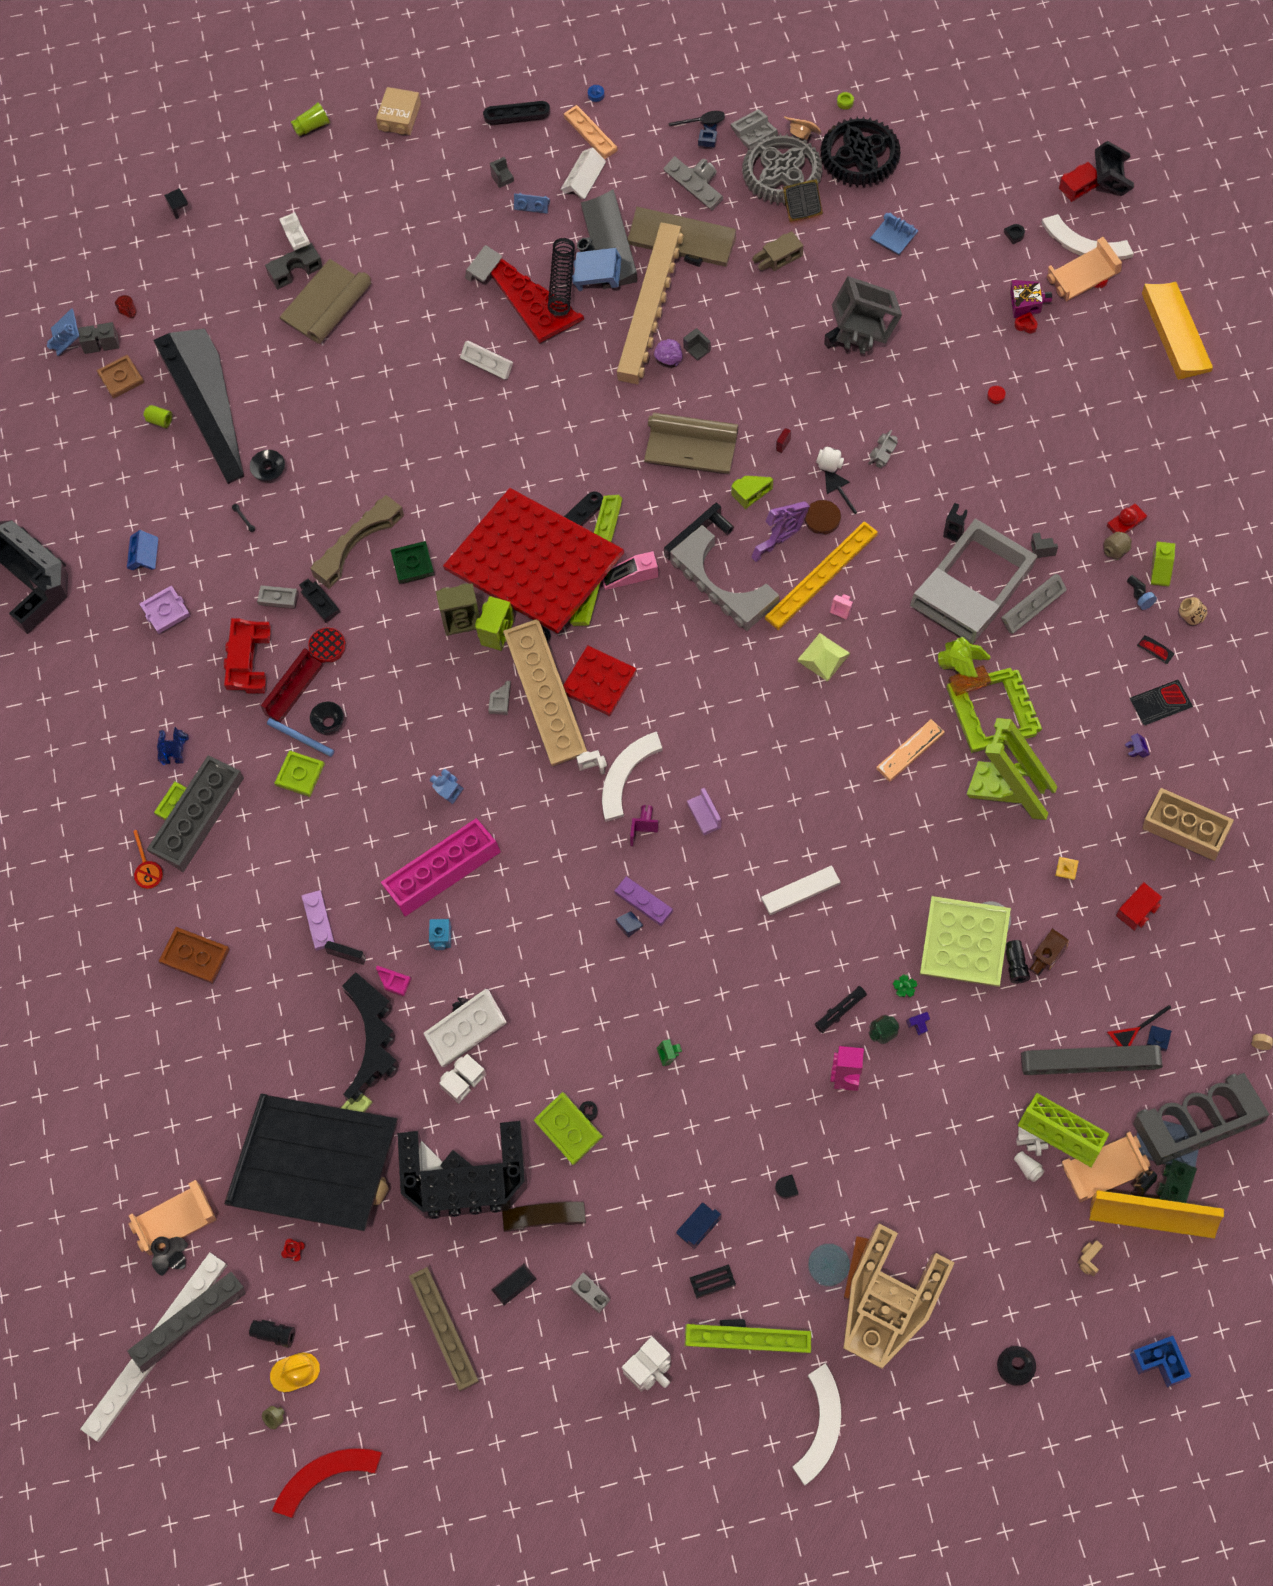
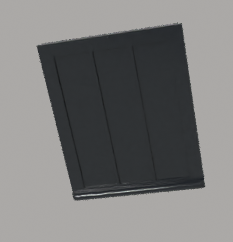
M260 1094L224 1204L226 1206L365 1231L398 1119Z

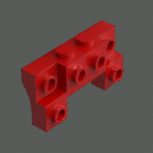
M231 618L229 642H226L225 645L227 658L224 659V669L226 670L224 686L226 690H245L246 694H265V672H252L255 643H270V622Z

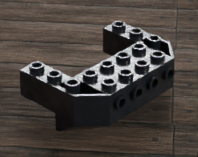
M12 520L0 521V564L32 590L9 613L14 623L28 634L67 598L68 573L65 569L66 564L60 558H56L48 548H44L36 538H32L23 527H19Z
M521 1122L500 1123L503 1163L423 1171L419 1132L397 1133L400 1191L403 1199L422 1216L429 1219L446 1216L457 1217L466 1214L478 1215L486 1212L498 1213L509 1210L527 1189V1171L525 1168Z

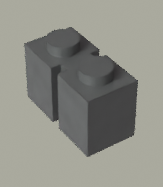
M113 322L98 324L97 328L94 325L78 328L79 343L84 354L100 352L96 340L100 341L103 351L119 349L118 333Z

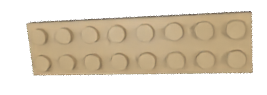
M536 619L504 630L508 647L551 766L575 759L581 753L587 752L540 622Z

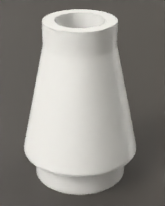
M1023 1151L1015 1156L1014 1160L1027 1180L1035 1182L1043 1175L1042 1165Z

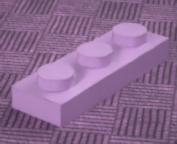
M321 890L302 895L316 951L324 949L327 941L334 942Z

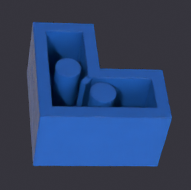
M1174 1336L1138 1348L1130 1354L1138 1375L1159 1368L1167 1388L1187 1381L1191 1377Z

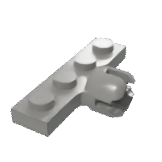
M674 156L663 168L664 171L713 211L724 199L720 193L708 184L717 173L715 167L710 162L707 163L708 160L701 159L694 168H688Z

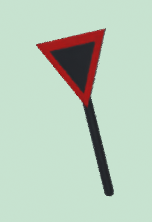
M1168 1005L1136 1028L1109 1031L1107 1033L1118 1047L1131 1046L1138 1031L1171 1009V1006Z

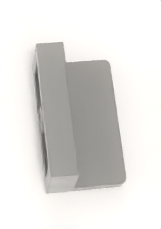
M485 245L466 269L465 278L471 282L476 277L484 282L500 262L502 255Z

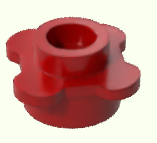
M291 1238L287 1239L281 1256L284 1259L291 1258L293 1261L298 1262L301 1259V1251L305 1248L304 1243L296 1242Z

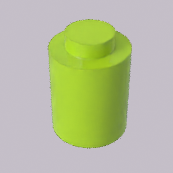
M150 405L144 410L143 416L148 423L168 428L172 422L173 414L169 410Z

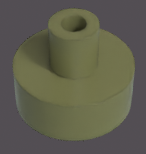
M274 1406L262 1412V1419L265 1425L270 1429L279 1427L283 1423L284 1410L281 1407L277 1409Z

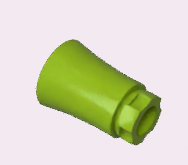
M319 102L291 121V125L299 137L321 126L330 124Z

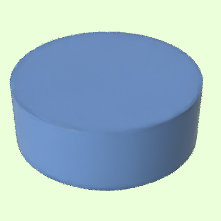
M1147 592L1139 598L1137 604L1142 610H1146L1156 602L1157 597L1153 592Z

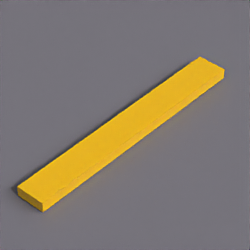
M864 521L765 616V620L779 631L878 535V531Z

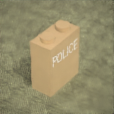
M387 87L376 117L378 130L411 135L421 105L419 92Z

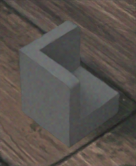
M505 157L490 163L491 176L499 188L514 182V177L507 168Z
M697 328L683 338L684 349L697 361L711 351L710 340Z
M1040 533L1032 534L1030 543L1032 552L1037 555V558L1056 556L1058 545L1054 544L1052 538L1041 539Z

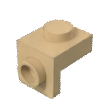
M1097 1240L1093 1245L1089 1242L1081 1252L1084 1255L1077 1262L1085 1274H1091L1093 1277L1099 1269L1090 1261L1103 1247Z

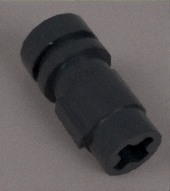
M1020 940L1007 942L1006 954L1010 965L1008 970L1011 983L1019 984L1029 981L1030 973L1028 965L1025 963L1026 959L1022 942Z
M268 1320L252 1321L249 1329L250 1337L275 1342V1345H281L286 1348L291 1347L295 1337V1327L283 1324L278 1326L275 1325L276 1322Z

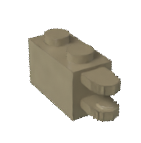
M791 231L781 235L772 242H768L763 246L762 251L753 256L752 260L754 263L762 261L758 265L761 271L769 267L776 271L802 257L804 245Z

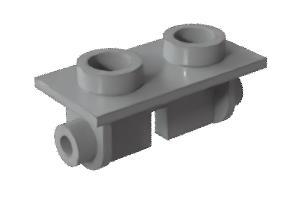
M892 430L886 434L883 433L877 441L879 445L869 455L871 457L869 465L873 461L879 468L886 465L891 456L890 454L898 443L896 436H890Z

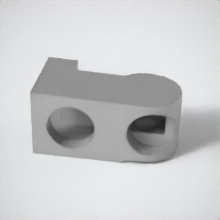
M584 1272L570 1287L575 1294L598 1313L610 1302L608 1296Z

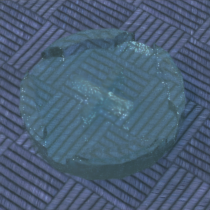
M834 1244L818 1246L811 1253L808 1260V1270L817 1283L823 1286L838 1285L846 1279L850 1269L847 1253L841 1247Z

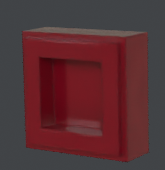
M785 428L776 441V451L783 453L791 440V430Z

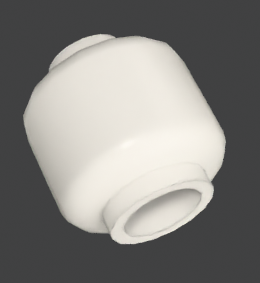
M825 447L823 450L820 449L816 463L819 469L834 473L837 468L841 469L844 458H841L840 450Z

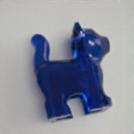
M174 727L173 740H165L166 733L164 730H160L157 744L158 761L162 765L170 764L168 758L173 756L176 764L183 763V745L189 740V735L183 730Z

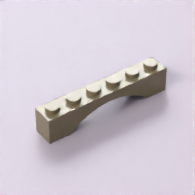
M387 495L377 500L375 506L370 511H366L357 523H354L345 535H342L332 548H328L325 554L313 563L310 568L313 577L330 589L342 577L345 560L353 547L363 538L374 532L392 528L404 516L402 506Z

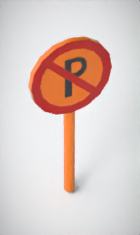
M134 830V836L143 862L136 868L134 880L141 888L151 889L158 886L162 881L163 870L156 862L146 861L138 832Z

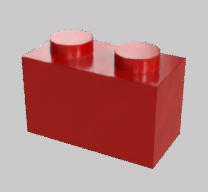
M1089 161L1077 166L1075 170L1065 173L1061 177L1059 189L1073 202L1099 186L1096 169Z
M1143 882L1120 907L1116 917L1134 931L1139 926L1142 928L1148 922L1149 918L1147 917L1150 913L1155 914L1162 906L1159 904L1162 896Z

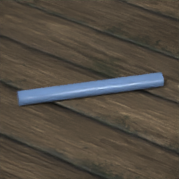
M272 718L268 719L267 725L330 757L333 756V749Z

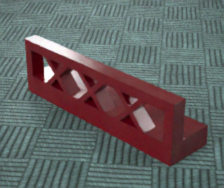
M306 648L302 650L260 705L265 716L281 723L322 669V663L312 658L309 650Z

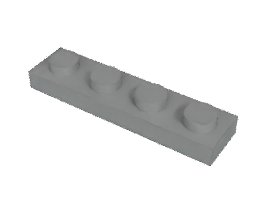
M1054 574L1001 617L1009 633L1016 632L1067 590L1060 575Z

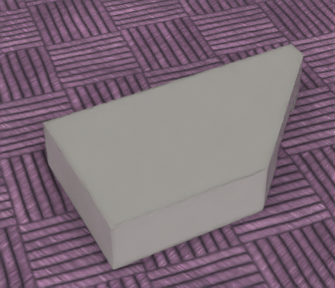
M506 681L502 687L490 694L489 714L508 715L511 681Z

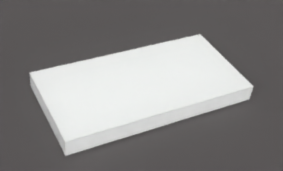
M485 989L423 1034L441 1067H445L507 1022L490 991Z

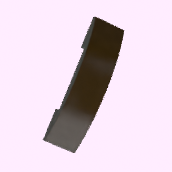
M584 1202L544 1203L502 1211L504 1232L524 1230V1228L586 1223Z

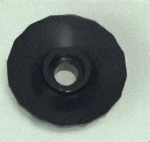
M274 450L260 451L250 461L252 475L261 481L277 479L285 469L283 456Z

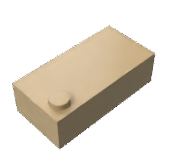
M1160 788L1145 818L1142 829L1215 861L1231 830L1234 819Z

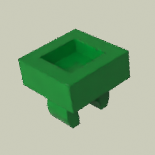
M670 1039L663 1040L656 1048L662 1066L670 1065L679 1056L678 1053L682 1052L680 1044L672 1046Z

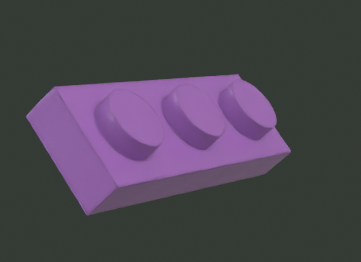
M627 876L614 891L617 896L660 926L663 925L673 912L671 907Z

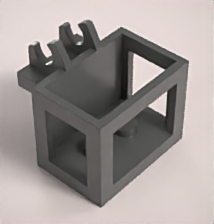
M847 276L832 303L838 328L841 329L836 337L837 341L844 343L846 349L850 348V343L859 346L861 354H865V350L869 351L875 340L886 344L902 316L894 291ZM885 313L894 316L887 330L883 321Z

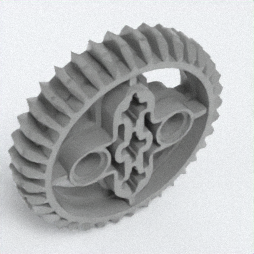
M781 133L779 136L773 134L771 138L767 136L766 140L761 138L760 143L755 142L754 146L747 150L742 164L743 179L749 191H752L753 195H757L758 199L763 197L764 202L769 200L770 204L774 201L777 205L779 202H783L785 205L787 202L786 189L776 188L781 184L786 188L810 182H815L818 186L822 176V160L819 157V152H816V148L812 147L811 143L807 144L806 139L801 141V138H795L794 135L789 137L788 134L782 136ZM777 149H789V150L786 151L784 154H782V153H781L779 150H777ZM761 157L760 160L764 169L758 181L753 174V164ZM806 157L812 165V173L804 182V175L800 169Z

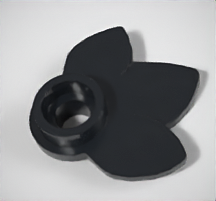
M162 1236L157 1237L151 1244V1251L154 1254L152 1259L154 1270L163 1276L169 1267L184 1269L186 1259L182 1251L188 1247V1243L180 1237L170 1239ZM161 1243H164L166 1246L164 1251L158 1249Z

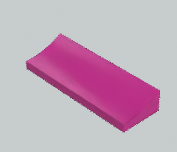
M476 818L381 881V884L406 917L501 853L495 839Z

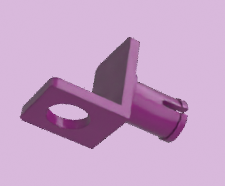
M642 805L640 819L632 818L630 846L634 845L635 831L658 833V820L651 819L652 806L648 805L646 812V805Z

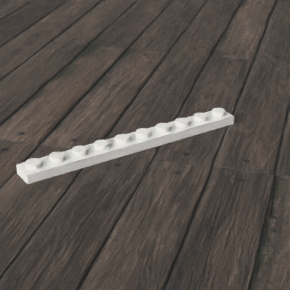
M209 1252L152 1331L213 1286L227 1267V1264ZM131 1359L81 1427V1430L99 1442L155 1364L142 1373Z

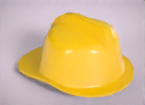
M298 1353L283 1358L272 1367L270 1381L273 1387L281 1392H291L308 1386L318 1378L320 1372L319 1362L309 1353Z

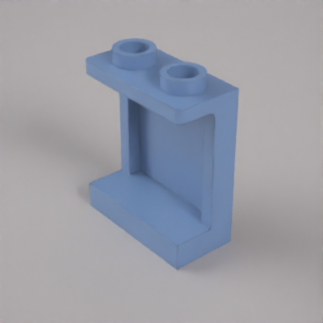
M616 248L577 252L576 260H574L575 272L572 276V282L579 291L583 290V285L609 282L612 288L619 287L621 256Z

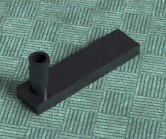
M716 502L664 547V556L670 560V551L701 525L707 528L714 523L726 535L732 532L734 526L721 515V506Z

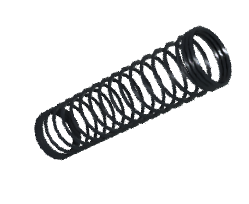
M567 238L555 240L552 250L548 311L556 316L566 315L570 311L575 244ZM565 243L571 245L573 249L566 246H560L557 248L555 247L559 244ZM565 247V248L570 249L571 251H570V252H569V251H566V250L557 251V249H558V248ZM558 256H562V257H567V256H568V257H570V258H569V259L558 258ZM558 260H567L569 263L558 262ZM557 264H563V265H564V264H567V265H569V266H568V267H564V266H558ZM557 268H567L569 270L563 271L557 270ZM557 272H566L568 275L557 274ZM557 276H562V277H563V276H566V277H568V278H567V279H562V278L559 279V278H557ZM556 280H565L567 281V283H558L556 282ZM556 284L567 285V287H558ZM560 288L566 289L567 291H557L555 289ZM560 292L566 293L567 295H557L555 293ZM555 301H562L564 304H559ZM552 302L558 305L567 304V306L564 308H558L552 305ZM550 305L557 309H565L567 307L568 309L564 312H558L553 310Z

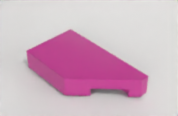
M376 966L385 990L404 997L411 977Z

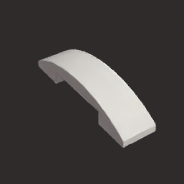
M295 213L279 219L294 251L310 245Z

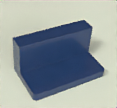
M701 1203L676 1231V1234L695 1249L721 1220V1214L716 1209L712 1210L705 1203Z

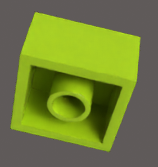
M489 596L488 601L483 604L481 617L477 618L475 623V629L482 646L502 651L506 642L503 631L512 628L515 621L510 602Z

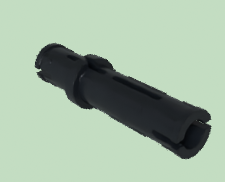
M858 986L833 1009H828L827 1014L814 1024L818 1031L824 1033L831 1025L838 1023L846 1012L867 996L865 990Z

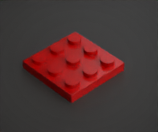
M587 645L563 687L568 697L611 716L635 676L637 668Z

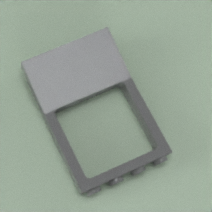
M975 518L936 570L914 593L910 606L973 644L995 619L1032 570L1037 555ZM972 541H976L1019 567L994 601L987 599L947 574Z

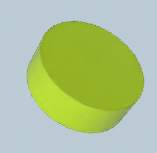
M843 92L838 95L837 105L839 108L847 110L853 106L854 97L852 94Z

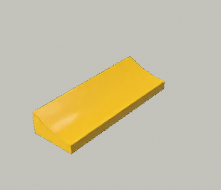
M1177 282L1144 284L1142 296L1177 379L1180 380L1212 372L1213 366Z
M1097 1190L1091 1199L1089 1220L1215 1239L1220 1222L1224 1217V1209Z

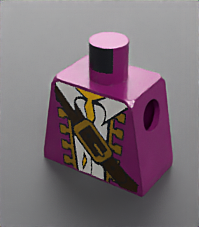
M1012 280L1010 295L1013 318L1031 312L1032 315L1038 314L1042 311L1043 303L1052 302V292H1042L1041 283Z

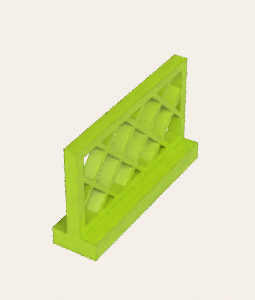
M1038 1093L1034 1096L1018 1124L1020 1128L1089 1167L1093 1166L1109 1136L1108 1132ZM1038 1102L1045 1105V1107H1040ZM1045 1113H1050L1051 1117H1047ZM1063 1123H1068L1069 1127H1065ZM1081 1133L1086 1134L1088 1138H1084ZM1093 1134H1096L1101 1138H1095Z

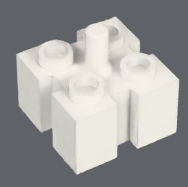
M651 1337L622 1366L623 1374L641 1392L644 1389L649 1390L655 1384V1379L666 1388L670 1381L663 1374L671 1367L670 1354Z

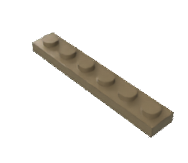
M428 1267L409 1275V1279L459 1391L461 1392L479 1383Z

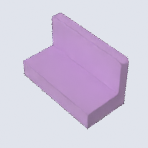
M702 788L701 795L688 800L687 805L705 836L721 828V818L705 788Z

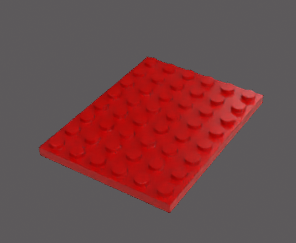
M509 488L445 562L443 567L446 571L467 583H473L474 587L490 596L510 602L513 609L533 620L537 619L541 625L558 634L622 557L624 549Z

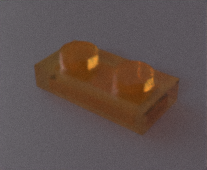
M984 665L975 668L978 675L976 678L972 676L969 678L960 673L949 677L948 681L956 696L991 683Z

